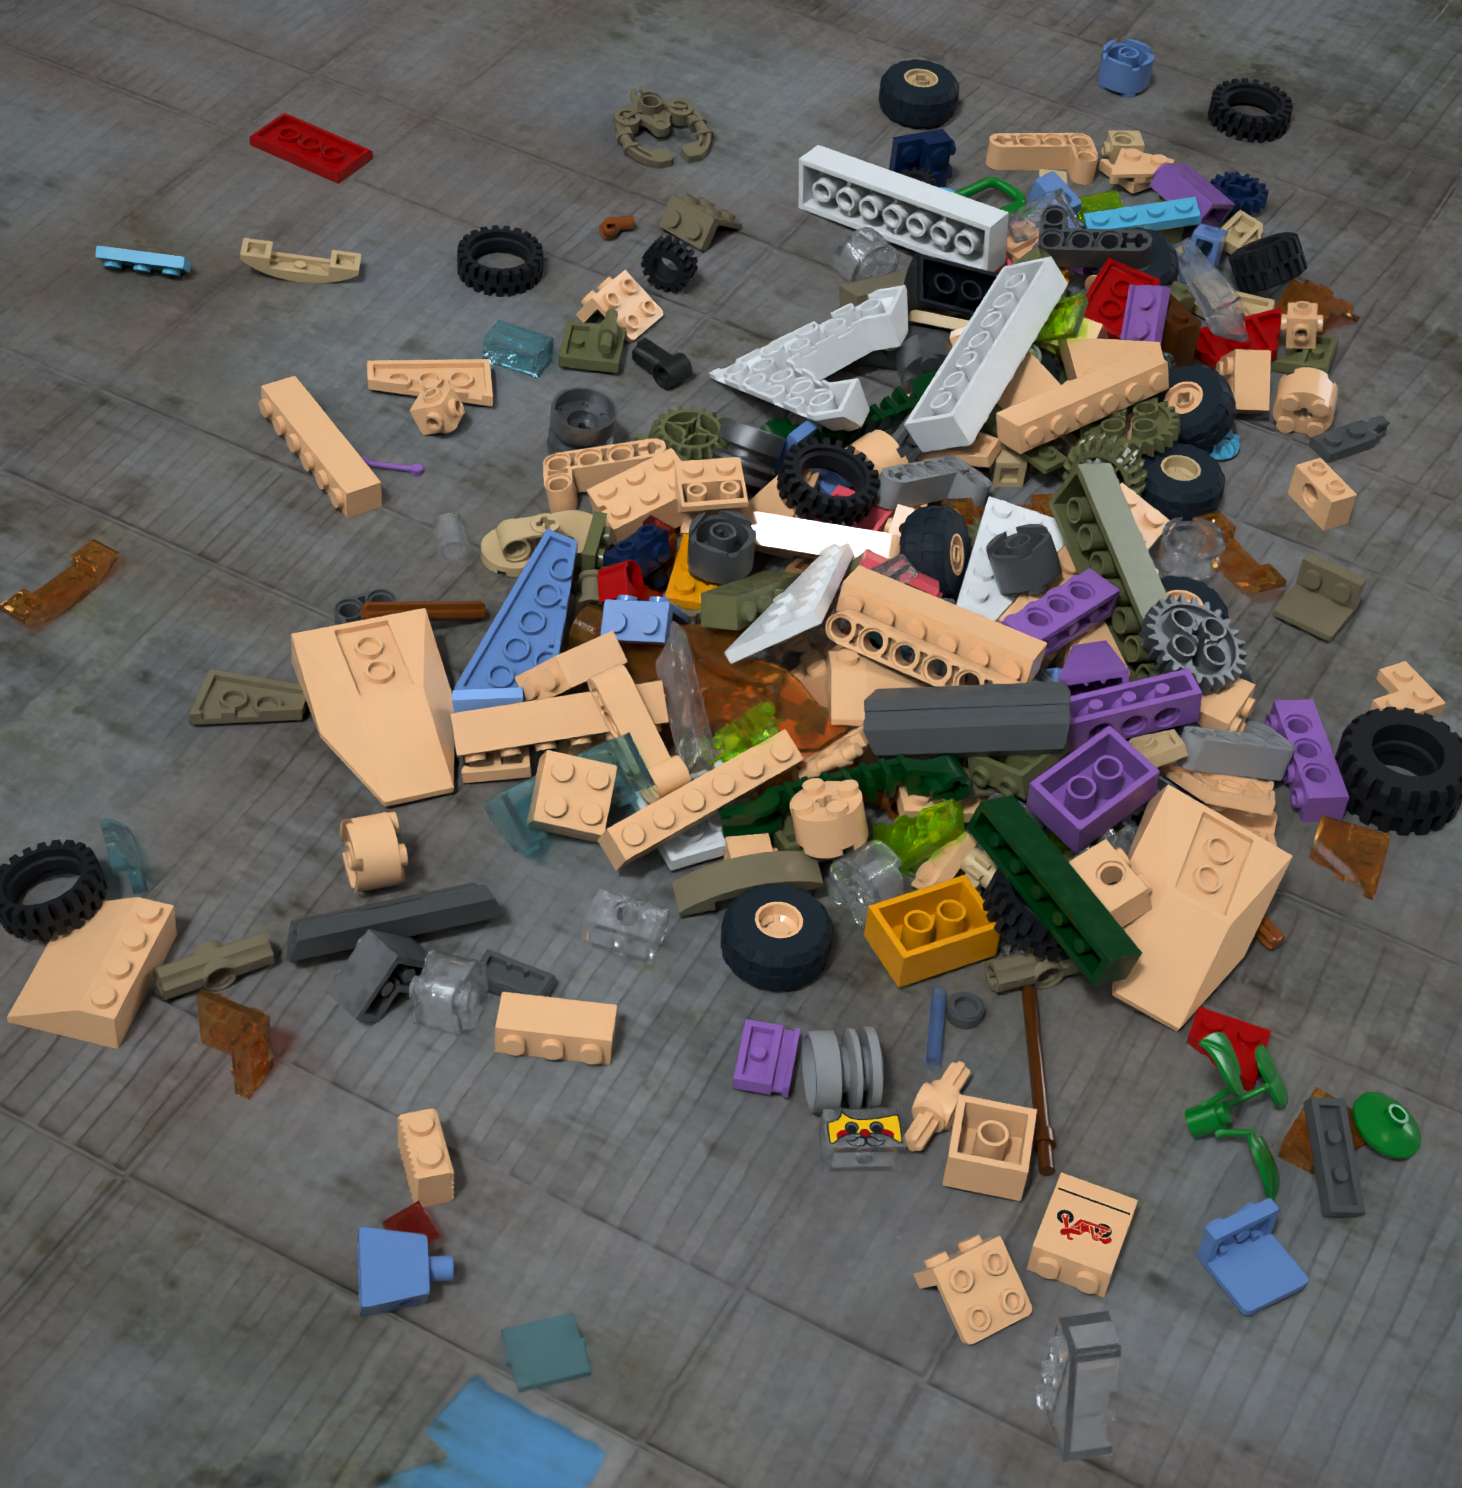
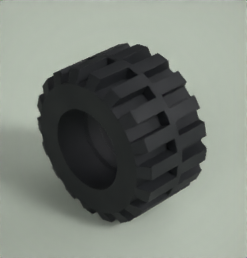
M1292 232L1278 233L1258 239L1240 247L1229 257L1240 292L1251 293L1276 287L1298 277L1308 268L1298 234Z

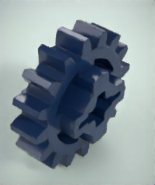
M1225 172L1224 177L1217 174L1215 179H1211L1210 182L1235 204L1230 213L1232 211L1237 213L1241 210L1248 215H1251L1252 211L1260 213L1261 208H1265L1269 190L1265 189L1266 184H1258L1259 178H1249L1250 174L1241 176L1239 172L1231 174Z

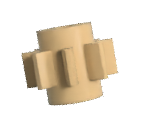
M978 847L972 849L960 865V869L966 873L965 875L978 892L982 887L987 888L998 868L985 850L981 851Z

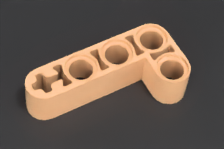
M997 133L989 137L986 155V165L995 170H1067L1070 179L1081 185H1087L1094 181L1098 161V153L1092 138L1083 133Z
M657 438L549 455L543 462V477L551 513L576 510L578 506L577 493L587 492V489L666 451L665 442Z
M619 663L589 677L587 682L591 695L643 799L648 804H651L691 782V777L684 761L678 755L670 757L625 666Z

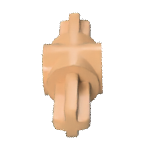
M952 1062L940 1080H934L931 1083L925 1082L919 1090L911 1111L914 1121L903 1136V1143L908 1146L909 1151H922L933 1133L941 1132L943 1129L948 1131L951 1128L959 1092L970 1077V1070L965 1067L964 1062Z

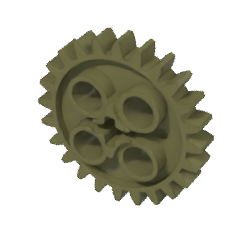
M1154 397L1150 400H1142L1079 428L1080 439L1087 438L1093 433L1099 437L1100 434L1106 432L1109 439L1118 434V440L1123 444V442L1128 441L1126 439L1128 415L1133 414L1132 436L1129 439L1128 448L1131 451L1138 449L1136 458L1142 459V454L1154 457V451L1164 453L1165 447H1173V441H1178L1180 417L1179 413H1175L1174 406L1168 407V401L1158 403V397Z

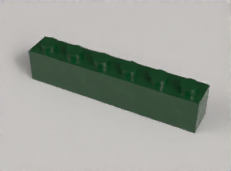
M1014 796L980 801L966 828L1092 986L1126 979L1142 952Z

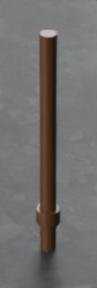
M1028 985L1022 988L1021 993L1033 1109H1037L1032 1145L1033 1149L1037 1151L1039 1173L1043 1176H1050L1055 1172L1053 1150L1056 1148V1137L1054 1129L1050 1127L1037 991L1034 986Z

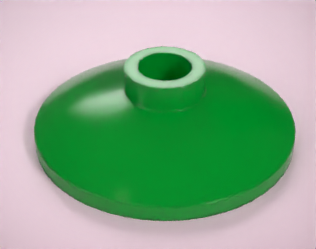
M1366 1092L1355 1100L1352 1107L1354 1124L1360 1135L1371 1147L1381 1154L1394 1159H1408L1419 1150L1421 1146L1420 1129L1414 1117L1401 1103L1379 1092Z

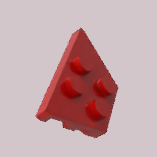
M1281 307L1201 328L1194 357L1215 370L1220 357L1235 349L1271 351V360L1277 359L1281 328Z

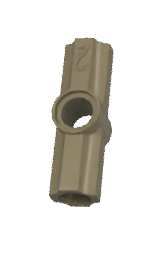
M262 932L222 945L219 941L210 940L194 948L189 957L152 968L153 978L161 999L164 1000L202 987L216 992L228 988L233 984L238 975L274 964V954L267 935Z
M1031 947L1027 949L1026 953L1021 950L1017 954L988 960L984 967L986 983L992 992L996 991L997 993L1034 984L1037 989H1048L1058 984L1064 976L1081 971L1071 958L1062 960L1058 956L1056 960H1048L1046 952L1039 958L1033 956L1034 948Z

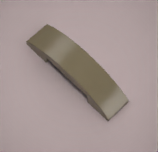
M773 851L735 857L702 867L672 882L680 917L715 910L716 901L738 897L756 886L762 887L765 884H787L804 891L824 887L817 858L806 855L804 851Z

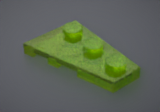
M1084 292L1060 300L1055 305L1049 315V319L1044 323L1034 342L1077 338L1089 303Z
M950 799L923 808L918 816L909 818L906 815L896 817L894 824L886 825L881 822L873 825L874 878L885 885L895 877L905 873L906 870L921 860L930 857L944 845L956 840L964 833L963 805L954 799Z

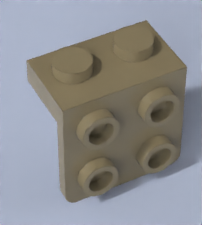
M685 193L683 197L671 196L659 226L696 248L707 251L718 225L740 229L742 223L735 220L736 215L722 208L720 211L714 208V202L704 197H699L698 199Z

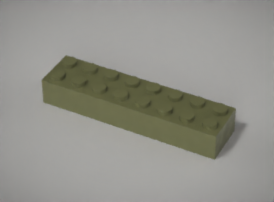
M1111 463L1077 464L1048 502L1078 575L1090 568L1120 589L1113 614L1105 619V622L1130 671L1129 682L1166 674L1167 671L1164 669H1154L1158 663L1157 660L1146 658L1151 650L1141 647L1145 638L1139 636L1143 629L1140 624L1152 605H1155L1159 599L1165 601L1168 598L1166 590L1162 585Z

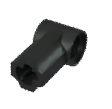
M647 338L639 340L636 347L632 350V360L652 372L655 382L663 389H669L692 375V364L683 353L671 355Z

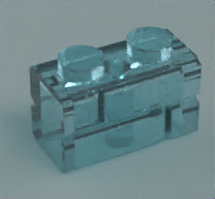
M498 320L492 326V330L490 329L484 336L483 359H490L492 364L539 378L544 369L552 362L554 338Z

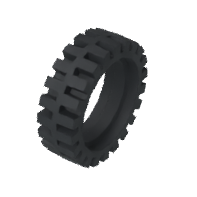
M492 225L491 230L487 226L480 227V232L476 229L472 230L470 235L466 234L463 236V240H460L457 249V272L460 280L465 282V286L468 288L473 287L475 292L480 293L484 290V295L491 296L492 292H496V297H503V293H507L508 297L515 296V291L523 294L526 289H533L534 284L538 285L540 278H542V244L538 243V239L535 236L531 237V233L527 231L522 233V229L517 227L513 231L510 230V226L505 225L503 229H499L498 225ZM504 253L522 258L525 263L512 268L500 269L479 264L475 259L486 254Z
M60 839L52 840L50 846H47L45 842L38 843L36 850L32 851L28 847L22 850L23 856L19 857L15 854L10 857V865L3 863L0 866V923L6 932L10 935L15 934L20 939L27 935L29 940H37L40 934L43 939L52 938L54 931H57L60 936L67 933V926L71 925L74 929L82 925L80 919L89 920L93 916L92 909L99 910L102 906L101 900L105 899L107 895L106 878L96 855L90 847H86L81 842L75 844L74 840L66 839L63 845ZM68 873L81 875L72 888L57 898L40 904H16V901L25 890L38 881L54 875Z

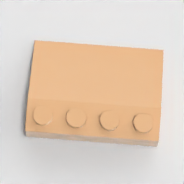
M140 897L101 901L102 906L99 910L92 909L93 916L89 920L80 919L82 925L74 929L71 925L67 926V933L60 936L55 931L9 1012L7 1021L119 1049L154 981L152 968L163 964L177 937L174 905Z

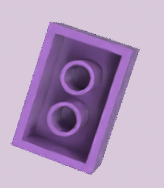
M1109 725L1030 782L1026 807L1077 854L1154 797L1160 771Z

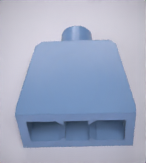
M359 1227L357 1234L359 1317L422 1305L428 1301L430 1282L453 1281V1256H428V1239L426 1235Z

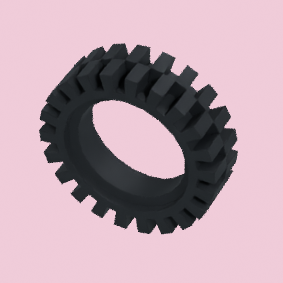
M1236 78L1232 79L1231 83L1228 80L1223 81L1222 85L1218 84L1216 89L1214 88L1208 111V120L1211 121L1213 127H1217V131L1220 133L1226 131L1225 136L1231 137L1234 134L1236 135V140L1239 141L1244 137L1247 138L1249 143H1253L1254 139H1257L1258 143H1264L1265 139L1268 142H1272L1274 138L1280 139L1282 134H1286L1293 111V103H1291L1292 99L1287 97L1285 91L1279 92L1280 88L1277 86L1269 88L1270 83L1264 82L1261 85L1257 79H1254L1253 83H1249L1248 78H1242L1240 83ZM1249 105L1265 110L1271 115H1248L1236 111L1230 106Z
M816 437L810 438L808 443L803 439L798 442V445L793 444L789 451L786 452L777 477V490H780L779 496L781 500L787 499L785 505L789 509L797 506L795 514L799 517L807 513L809 514L807 520L814 521L816 517L821 519L823 523L832 521L835 525H842L844 522L848 527L853 526L854 521L860 523L864 517L869 515L879 491L878 470H873L874 463L871 460L864 462L866 455L863 452L854 455L856 448L851 445L847 449L841 448L842 441L836 440L835 445H830V438H822L821 444H819ZM813 468L835 472L846 478L853 485L855 493L850 496L840 497L822 493L811 487L802 478L801 472Z
M997 868L982 898L985 900L982 904L983 910L988 911L986 915L988 921L997 922L994 926L997 933L1007 931L1008 934L1005 940L1010 944L1015 940L1020 941L1021 945L1018 949L1025 953L1031 947L1034 948L1033 956L1041 958L1044 952H1046L1048 960H1056L1058 956L1062 960H1068L1070 958L1041 920L1018 901L1013 892L1016 889L1001 870Z

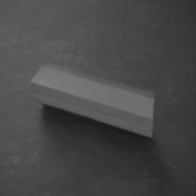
M1065 681L876 689L864 700L865 720L863 722V731L874 756L879 759L884 758V760L894 759L898 754H903L904 757L912 759H933L943 755L965 758L1061 754L1065 748L1070 727L1071 692Z
M467 883L291 920L287 939L286 960L293 962L353 949L359 938L368 929L409 937L502 917L503 915L487 885Z

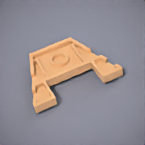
M1175 763L1170 766L1157 767L1160 773L1203 801L1205 806L1213 810L1224 811L1227 807L1237 809L1238 813L1252 818H1256L1258 814L1272 816L1276 804L1275 791H1273L1274 782L1272 780L1195 772L1184 769Z

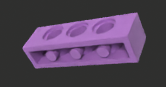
M1089 568L1079 575H1073L1058 588L1050 589L1045 596L1037 601L1029 602L1014 615L1006 616L1001 624L1047 642L1043 656L1044 659L1112 616L1120 589Z
M1189 668L1071 696L1070 727L1067 736L1069 752L1079 748L1109 725L1124 739L1197 722L1199 720L1202 691Z
M1274 700L1270 714H1267L1265 717V725L1274 729L1295 746L1294 754L1283 778V782L1288 783L1291 792L1290 800L1292 807L1297 809L1301 822L1342 821L1349 795L1314 700Z

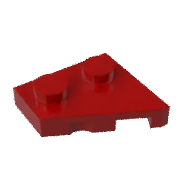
M1199 1006L1187 1043L1200 1054L1209 1057L1211 1063L1217 1067L1211 1055L1198 1043L1211 1033H1224L1229 1038L1241 1068L1240 1079L1242 1080L1243 1089L1248 1092L1253 1090L1259 1071L1255 1049L1259 1045L1267 1046L1271 1030Z

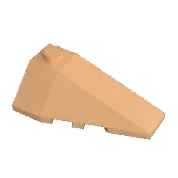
M853 650L828 651L825 690L831 725H863L865 720L864 700L876 689L935 687Z

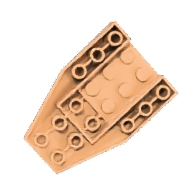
M426 608L291 634V663L319 736L384 807L454 792L455 744L450 714L454 713L452 692Z
M1168 784L1148 802L1127 855L1132 871L1136 875L1142 873L1152 888V892L1149 893L1152 909L1122 927L1141 950L1142 954L1126 979L1112 982V995L1177 1032L1244 958L1293 856Z

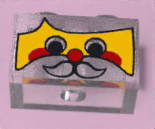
M840 1107L822 1109L819 1141L823 1172L902 1171L906 1152V1140L901 1108L847 1109Z

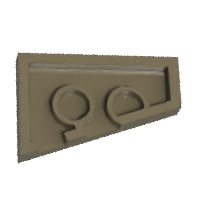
M210 669L189 713V725L302 720L308 704L299 684Z

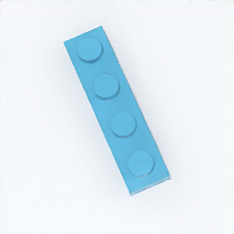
M1196 197L1084 213V224L1086 229H1132L1142 227L1158 231L1201 224V215Z

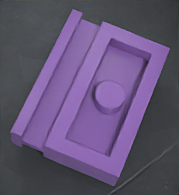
M1129 284L1120 340L1160 342L1161 345L1171 288Z
M746 1019L732 1088L771 1095L772 1091L783 1093L782 1097L788 1098L800 1028L790 1031L783 1029V1025Z

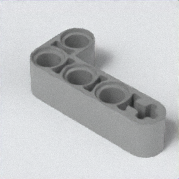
M952 456L933 458L883 468L879 477V491L874 503L884 509L896 510L898 504L911 507L947 499L963 511L979 513L990 489L991 481L959 458Z
M1247 721L1243 732L1185 726L1180 738L1186 745L1188 756L1179 759L1175 764L1195 772L1281 781L1294 754L1295 746L1271 727L1256 721Z

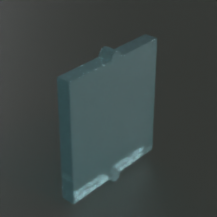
M573 1313L501 1329V1337L507 1353L505 1364L512 1369L519 1393L591 1376V1368L584 1350L586 1340L580 1337Z

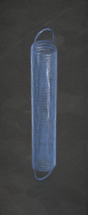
M932 988L926 1067L929 1059H931L930 1061L936 1060L941 1066L946 989L943 997H941L942 995L933 997L934 993L941 994L942 992L936 993Z

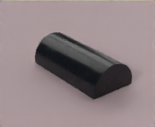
M916 253L910 262L904 280V285L907 289L908 309L970 320L999 273Z

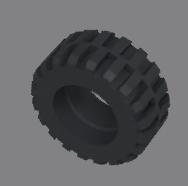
M1386 707L1383 711L1377 708L1366 712L1365 715L1362 714L1352 720L1351 724L1346 726L1335 755V760L1349 795L1346 810L1352 816L1354 814L1358 815L1359 820L1368 826L1373 824L1378 827L1377 830L1386 833L1388 830L1396 831L1397 835L1406 836L1409 832L1420 835L1428 833L1429 829L1435 831L1443 827L1445 823L1450 822L1455 817L1462 802V738L1457 732L1452 733L1449 725L1443 721H1435L1432 715L1425 712L1422 715L1415 713V709L1410 708L1397 710L1396 707ZM1385 765L1406 769L1416 776L1395 772Z

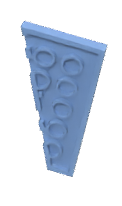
M547 528L454 690L518 688L519 686L514 677L561 654L578 550V542Z

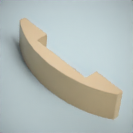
M243 238L240 260L260 272L277 278L305 283H331L358 276L361 253L332 250L331 259L274 252L272 241Z

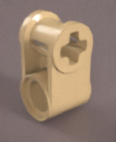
M543 513L531 517L507 519L501 522L496 529V534L503 557L510 562L530 559L547 528L555 532L559 531L560 520L553 514Z

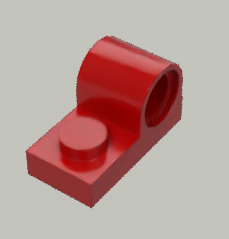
M632 559L602 567L598 571L599 602L604 604L605 599L617 600L618 595L634 596L638 598L637 601H649L651 596L663 597V593L651 590L649 586L644 585L642 571L636 561Z

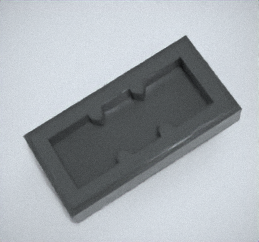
M487 949L470 974V984L501 995L502 992L547 997L555 985V975Z

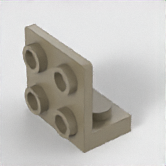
M1308 552L1302 560L1296 583L1274 608L1273 615L1316 637L1331 641L1358 608L1367 579Z

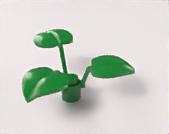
M1222 1032L1211 1033L1205 1036L1198 1044L1211 1055L1227 1087L1210 1099L1202 1101L1201 1104L1185 1110L1188 1128L1195 1139L1215 1133L1217 1139L1226 1136L1246 1137L1263 1181L1266 1199L1271 1198L1274 1201L1280 1187V1175L1275 1159L1265 1139L1262 1136L1258 1137L1252 1129L1226 1128L1227 1124L1232 1123L1230 1108L1268 1090L1277 1107L1282 1108L1288 1104L1286 1085L1277 1071L1270 1052L1264 1045H1259L1255 1049V1057L1265 1083L1243 1094V1085L1240 1079L1241 1068L1229 1038ZM1230 1093H1232L1233 1096H1236V1098H1233L1227 1102H1225L1224 1100L1220 1101Z

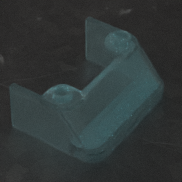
M630 732L606 740L575 755L617 766L610 804L616 802L619 808L638 799L637 791L655 785ZM536 775L482 802L488 816L514 852L523 851L524 855L544 846L542 839L551 834V832H546L545 830L526 827Z

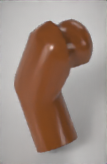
M607 217L599 226L600 236L604 239H613L620 231L634 230V217Z

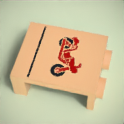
M1061 1172L1033 1243L1027 1270L1035 1272L1043 1278L1054 1279L1076 1287L1081 1292L1105 1298L1112 1272L1125 1236H1127L1138 1200Z

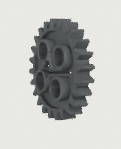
M1183 594L1177 600L1172 595H1169L1165 601L1159 599L1155 605H1152L1140 624L1143 629L1139 636L1145 638L1141 647L1151 650L1146 658L1157 660L1158 662L1154 669H1164L1167 673L1189 668L1203 695H1206L1210 689L1215 694L1222 688L1227 690L1239 678L1247 664L1243 661L1247 656V652L1241 649L1245 641L1235 638L1240 632L1239 629H1230L1228 626L1232 621L1230 618L1222 620L1220 618V609L1212 612L1209 602L1201 606L1198 603L1197 597H1193L1190 602L1187 601Z

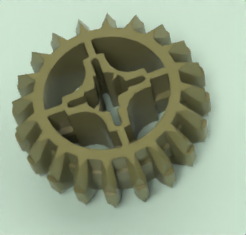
M680 406L678 411L668 409L667 414H659L658 419L653 420L648 434L649 439L657 438L664 441L668 449L672 448L674 452L690 460L723 458L711 453L712 448L727 450L729 443L717 436L723 418H717L716 412L706 413L705 408L695 410L693 406L691 409H684Z
M1104 432L1099 437L1093 433L1087 438L1080 439L1075 447L1073 446L1070 449L1063 465L1066 469L1063 478L1066 479L1077 464L1111 463L1119 483L1125 484L1141 497L1142 492L1146 488L1147 482L1145 478L1148 471L1142 468L1145 459L1136 458L1138 449L1131 451L1128 448L1129 440L1122 444L1118 440V434L1109 439L1106 432Z

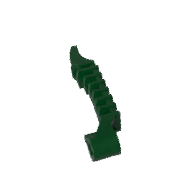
M938 370L917 376L913 380L912 392L909 397L902 387L899 386L894 389L891 398L889 395L883 398L879 405L880 409L876 403L871 405L862 427L852 431H846L845 429L832 431L823 426L821 429L822 433L817 428L812 438L816 437L819 444H821L822 438H830V445H835L836 440L843 442L841 446L843 447L845 445L849 446L874 430L885 431L890 428L893 430L898 428L917 405ZM775 418L766 422L760 429L786 439L789 433L800 425H793L788 418L781 420Z
M898 754L894 759L885 761L884 758L878 759L877 763L866 765L863 762L856 768L846 769V767H842L838 772L827 774L825 771L820 773V776L812 777L822 779L824 782L855 780L859 784L860 791L869 802L875 801L877 790L881 789L884 790L888 798L894 797L896 786L898 785L904 787L908 796L913 794L929 795L934 800L945 799L948 802H958L966 798L973 787L970 777L954 755H943L923 761ZM804 776L801 777V780L791 783L788 780L783 781L782 785L767 787L765 792L752 802L719 809L723 838L768 833L769 836L775 834L782 826L780 813L788 811L791 817V799L803 789L802 784L812 778Z

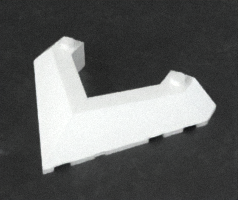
M902 285L876 290L868 294L869 300L854 307L852 303H849L831 312V319L821 324L813 321L770 342V344L760 349L758 348L736 359V362L727 368H717L709 372V376L716 381L815 421L832 431L843 429L852 431L862 427L870 411L859 378L828 382L824 378L872 351L882 349L892 351L901 347L908 333L906 286Z

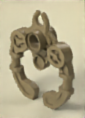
M640 87L639 92L641 94L637 97V89H632L630 93L632 104L629 107L617 109L613 118V128L616 132L615 139L619 144H622V151L626 156L629 155L634 160L653 168L671 167L672 156L669 150L661 148L647 150L638 141H632L634 134L639 131L640 126L648 128L657 137H665L669 134L670 123L677 126L688 124L691 130H697L695 135L697 141L687 143L681 149V157L687 163L701 161L707 155L714 132L706 126L707 120L693 108V104L689 100L674 98L666 101L663 100L660 94L649 91L644 87Z

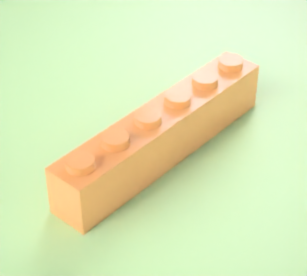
M1143 349L997 412L998 438L1001 443L1022 454L1169 389L1168 361Z
M292 376L261 386L262 399L259 400L261 414L264 418L268 417L273 424L275 432L283 436L290 451L296 453L301 459L304 469L312 473L318 487L327 492L333 506L339 508L347 519L381 508V481L297 377Z
M860 565L843 581L836 607L838 612L847 609L858 611L1021 683H1030L1039 672L1047 642Z
M662 680L635 684L657 731L662 732L661 725H666L669 722ZM591 692L450 714L456 757H464L465 763L486 760V753L500 751V757L522 754L521 748L535 746L536 752L557 748L556 742L570 740L571 746L592 743V736L604 734L606 741L613 740Z
M786 729L607 828L597 841L614 869L618 871L718 814L719 809L734 805L792 772L804 758Z

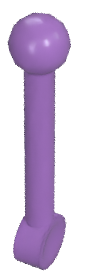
M361 456L370 467L410 472L413 476H421L423 474V466L418 463L408 466L373 461L365 456Z

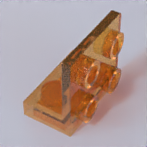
M1295 278L1292 279L1274 306L1275 308L1281 307L1282 313L1287 314L1288 303L1299 301L1318 303L1317 315H1323L1322 332H1316V334H1323L1335 315L1355 322L1360 318L1352 312L1355 308L1353 305L1341 298L1338 300L1333 296L1334 291L1323 284L1318 285L1307 278L1304 282Z
M201 989L196 995L201 1042L232 1056L233 1066L231 1074L234 1076L235 1094L250 1099L274 1066L270 1016L257 1008H249L231 1001L222 994H214Z

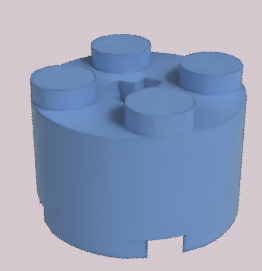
M1117 39L1108 41L1102 50L1098 71V86L1102 89L1118 92L1125 98H1134L1136 93L1144 91L1148 87L1155 56L1151 54V48L1148 45L1137 40L1125 39L1124 43H1116Z

